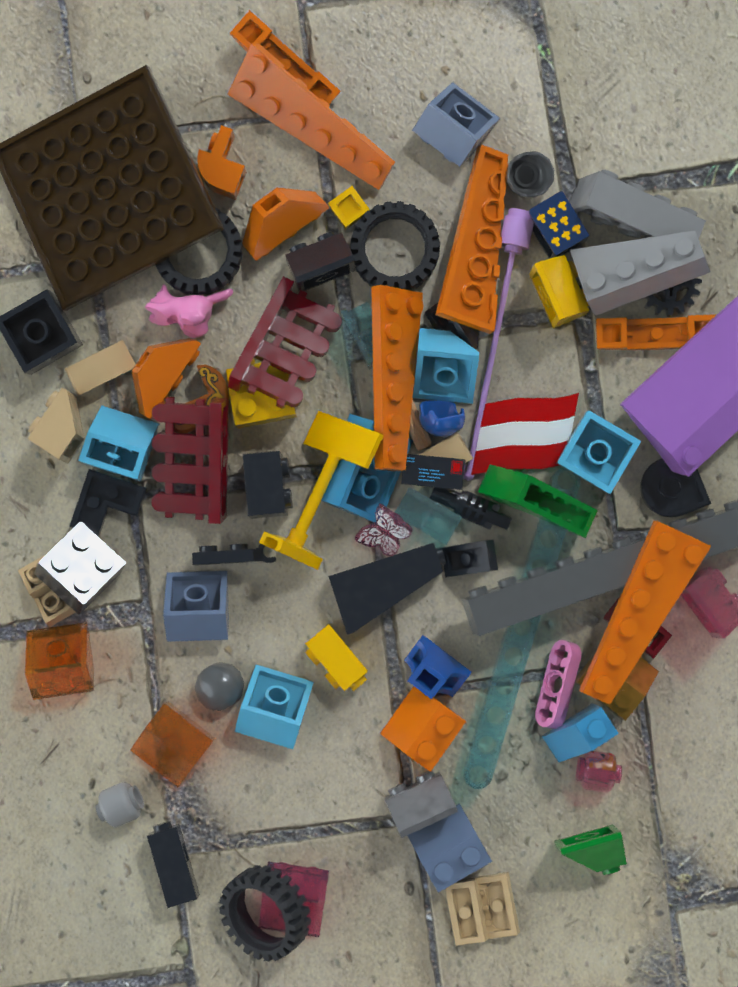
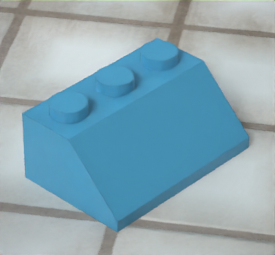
M349 414L348 422L374 431L373 420ZM409 439L408 441L407 454L413 442V440ZM375 455L368 469L342 459L339 461L321 501L378 524L377 522L380 517L383 518L401 471L376 470ZM380 510H383V511H384V512H382V516H381V515L379 516L378 511H379L380 514H381Z

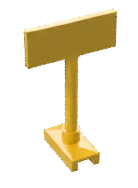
M318 411L303 444L325 452L329 456L295 529L291 528L287 538L264 532L259 543L318 570L323 559L303 546L308 537L306 532L338 463L343 459L368 469L384 435Z

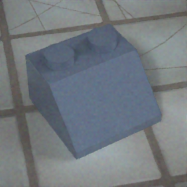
M452 82L427 105L412 131L419 135L422 141L440 151L448 161L460 167L475 152L500 118Z
M227 571L169 572L166 574L163 617L167 642L228 640L229 601Z
M460 803L456 805L458 812L407 835L438 892L492 862Z

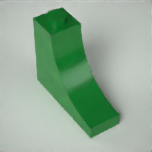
M491 464L478 490L479 493L501 504L531 514L583 538H586L598 511L529 474Z

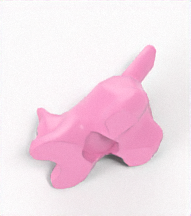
M163 284L161 290L145 305V308L152 313L149 316V321L160 326L178 323L185 335L191 338H198L208 332V322L212 315L213 305L227 300L233 294V289H226L206 297L200 295L174 297L168 292L167 286Z

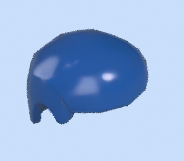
M439 400L423 401L419 404V421L421 427L434 436H450L463 428L465 411L461 408L460 413H458L454 402Z

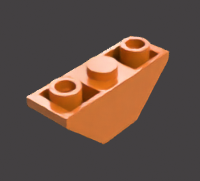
M277 187L252 205L242 245L254 260L257 261L261 257L268 255L283 241L293 237L297 231L308 223L318 219L329 207L315 191Z
M186 338L147 347L131 371L140 414L151 419L153 407L158 403L165 402L164 398L170 390L174 391L179 386L183 378L181 373L187 365L190 366L195 362L200 353L198 350L201 345L200 342L192 338Z

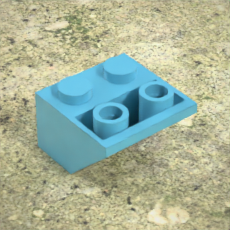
M101 405L87 432L78 461L142 481L152 450V439L157 435L160 424Z

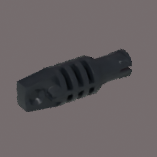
M434 487L429 498L453 509V513L456 516L489 530L493 524L507 530L512 521L510 516L498 512L501 505L467 490H462L460 493L453 489Z

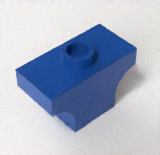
M422 635L404 659L412 672L407 681L430 699H433L437 693H445L453 697L472 673L424 635Z

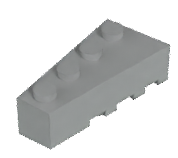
M601 170L580 178L570 200V204L576 214L580 211L591 215L590 222L600 226L602 224L609 226L617 225L618 233L634 238H640L641 235L649 238L696 231L699 239L706 220L697 217L696 211L687 207L678 208L671 205V200L661 195L652 196L644 192L645 188L633 182L626 184L618 180L617 174L608 170Z
M696 231L570 250L587 303L595 316L711 272Z

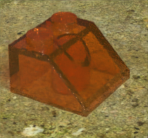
M87 622L27 631L25 677L33 700L94 691V664Z
M167 701L145 727L130 751L176 787H179L216 738Z

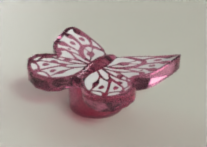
M379 503L375 512L376 522L361 528L356 534L355 540L369 547L379 545L384 555L393 556L401 546L399 539L410 537L413 528L404 522L400 515Z

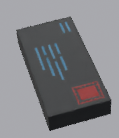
M407 454L406 470L402 471L401 484L463 490L466 459Z

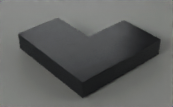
M89 469L69 527L74 528L81 521L94 534L100 536L109 508L138 517L147 488Z

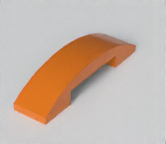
M249 10L230 32V35L246 52H248L252 43L255 41L285 66L284 69L295 79L299 78L302 80L310 92L318 99L322 98L330 105L341 91L319 71L316 73L272 34L273 30Z
M717 314L627 319V317L596 318L597 349H680Z

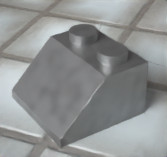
M433 770L431 772L427 771L417 776V782L406 787L405 783H402L388 790L390 795L385 797V802L401 838L458 812L440 772L434 774Z

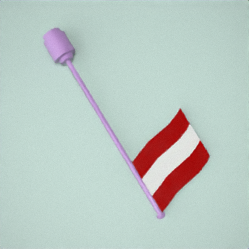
M510 208L508 215L504 216L500 237H502L504 252L509 253L470 449L473 459L468 462L466 474H464V479L467 481L474 478L473 474L487 472L490 464L506 469H544L559 466L557 461L571 437L579 392L558 398H514L486 403L515 255H521L522 250H529L534 225L529 211Z

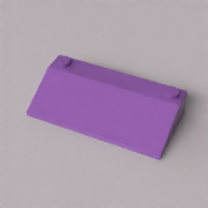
M738 296L620 403L672 472L689 477L738 431Z

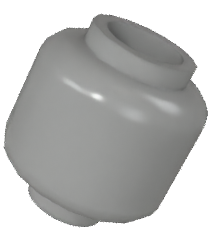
M121 782L100 792L98 797L99 804H96V812L102 822L106 821L112 827H119L139 818L141 809L144 807L143 797L135 785L131 786L127 782Z

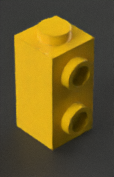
M330 624L305 643L309 648L305 653L316 666L322 663L328 671L324 676L335 689L341 687L345 691L350 687L354 691L367 680L364 675L368 670Z

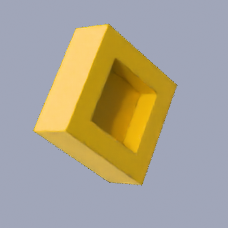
M353 186L328 203L329 208L345 229L360 220L365 212L370 211Z

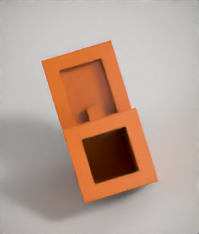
M221 125L219 133L214 132L210 139L208 149L212 150L211 153L199 149L197 157L198 168L205 184L212 191L236 200L247 172L244 165L226 159L235 136L233 129Z

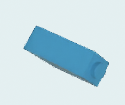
M591 703L564 721L562 726L544 734L542 738L557 761L562 762L595 750L619 733L602 707Z

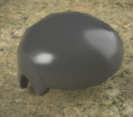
M524 152L516 155L507 166L506 180L511 191L521 197H536L543 195L554 182L555 170L550 159L540 152Z
M218 662L206 667L198 675L195 692L198 701L205 708L221 711L240 700L245 683L241 672L232 664Z

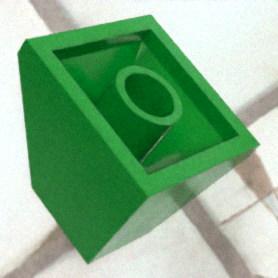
M613 824L554 841L556 848L562 855L595 872L602 871L603 875L620 871V866L627 864L621 831Z

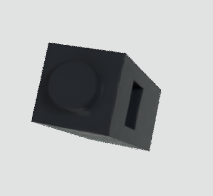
M167 821L154 825V831L147 835L167 908L198 899L200 893L180 824L172 826L171 822Z

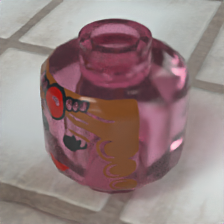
M591 751L578 758L576 781H580L583 789L608 793L613 789L615 783L620 784L622 765H617L614 754Z

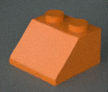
M413 686L380 734L407 756L431 772L467 721L436 698L430 699Z

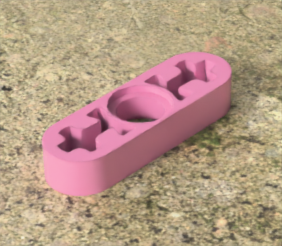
M559 640L551 649L535 711L536 721L542 727L557 729L563 725L566 719L581 660V649L576 643ZM565 652H568L567 658H564ZM560 667L565 668L564 672L559 671ZM558 677H561L562 687L556 693L554 683ZM552 697L557 698V701H552ZM550 711L553 712L552 717H549Z

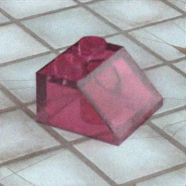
M704 567L692 576L681 593V597L712 638L724 639L738 626V595L736 593L730 594L724 586L727 580L717 568L712 570L711 567Z
M268 861L267 866H271V871L274 869L282 871L281 878L288 875L292 879L289 884L291 886L295 884L299 886L300 890L297 894L298 896L304 894L307 901L303 906H309L310 909L307 917L311 918V924L308 926L310 930L307 936L319 937L329 870ZM263 893L259 928L285 932L286 926L281 911L276 903Z

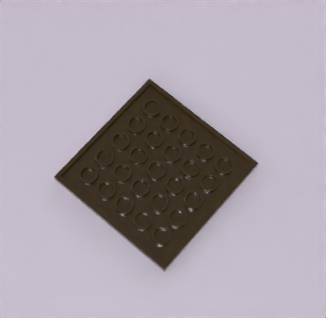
M147 65L0 143V173L60 306L64 311L224 230L223 224L152 71Z

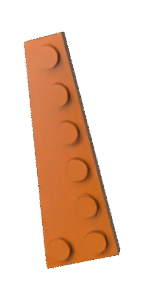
M256 41L252 43L227 95L379 190L396 162L364 134L359 133L356 127L347 119H341L329 108L330 105L322 98L318 99L307 89V85L299 78L295 79L284 69L285 66Z
M481 144L476 149L435 315L491 334L495 331L498 299L496 283L500 273L498 256L499 249L502 246L500 230L501 220L504 219L508 154Z
M376 285L371 287L374 431L384 436L375 453V469L404 471L406 470L420 319L421 312L423 311V293L385 285Z
M653 521L580 687V692L609 705L611 704L705 558L711 545L664 523Z

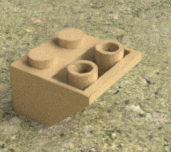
M62 387L59 392L54 391L48 398L45 405L48 409L42 418L38 416L30 425L28 432L31 434L28 440L68 464L85 437L77 397Z

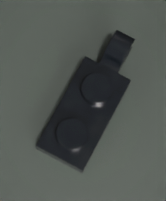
M261 543L256 549H248V544H231L228 551H218L217 545L199 546V552L192 553V564L195 566L258 561L265 563L276 562V557H266L264 555V549L267 546Z

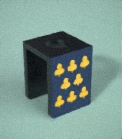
M562 191L529 210V215L534 221L532 232L549 259L568 254L571 249H576L583 245L590 236Z

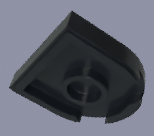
M661 458L653 462L642 476L640 483L642 499L646 506L657 515L669 518L679 517L712 504L698 469L689 477L672 472Z

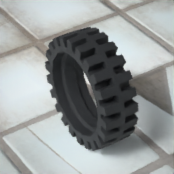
M389 201L384 202L383 205L379 206L378 204L374 206L372 210L365 212L362 218L358 220L352 233L350 250L355 259L356 271L369 286L385 285L412 290L422 285L434 271L439 258L440 241L433 221L426 216L423 210H418L415 205H406L401 201H397V203ZM389 219H402L413 224L421 233L425 243L424 256L421 263L412 272L403 276H387L378 272L369 263L365 252L366 240L370 231L379 223Z
M217 208L215 209L224 227L221 233L226 239L228 249L225 262L217 272L206 278L194 279L185 277L176 271L169 258L156 264V268L162 278L171 287L184 294L201 296L202 294H213L217 290L220 291L227 283L233 280V277L240 269L243 257L240 234L231 219Z
M260 865L250 867L230 881L222 891L223 895L219 901L222 906L219 908L221 915H226L222 919L223 926L230 927L226 931L229 937L235 935L237 938L234 943L238 947L243 944V952L248 955L253 952V958L259 960L263 957L264 961L270 962L272 959L277 961L284 958L303 942L310 930L308 926L311 924V918L307 917L310 913L309 906H303L307 901L304 894L300 896L297 894L300 890L297 884L291 886L289 883L292 879L288 875L281 878L282 871L278 869L271 871V866L266 865L262 868ZM246 889H255L263 892L276 903L283 915L286 926L284 937H274L267 934L254 923L245 904Z

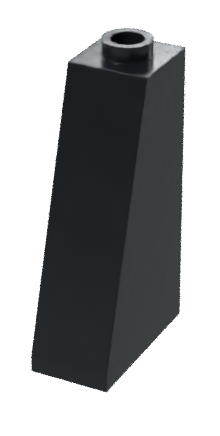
M434 543L328 576L347 635L354 633L443 572L442 566L446 565L442 548H435Z

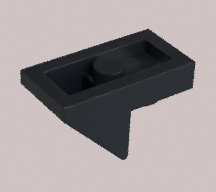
M494 539L441 547L446 560V565H444L445 578L498 570Z

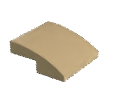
M509 872L463 879L445 888L456 946L486 942L488 939L515 936L520 933Z

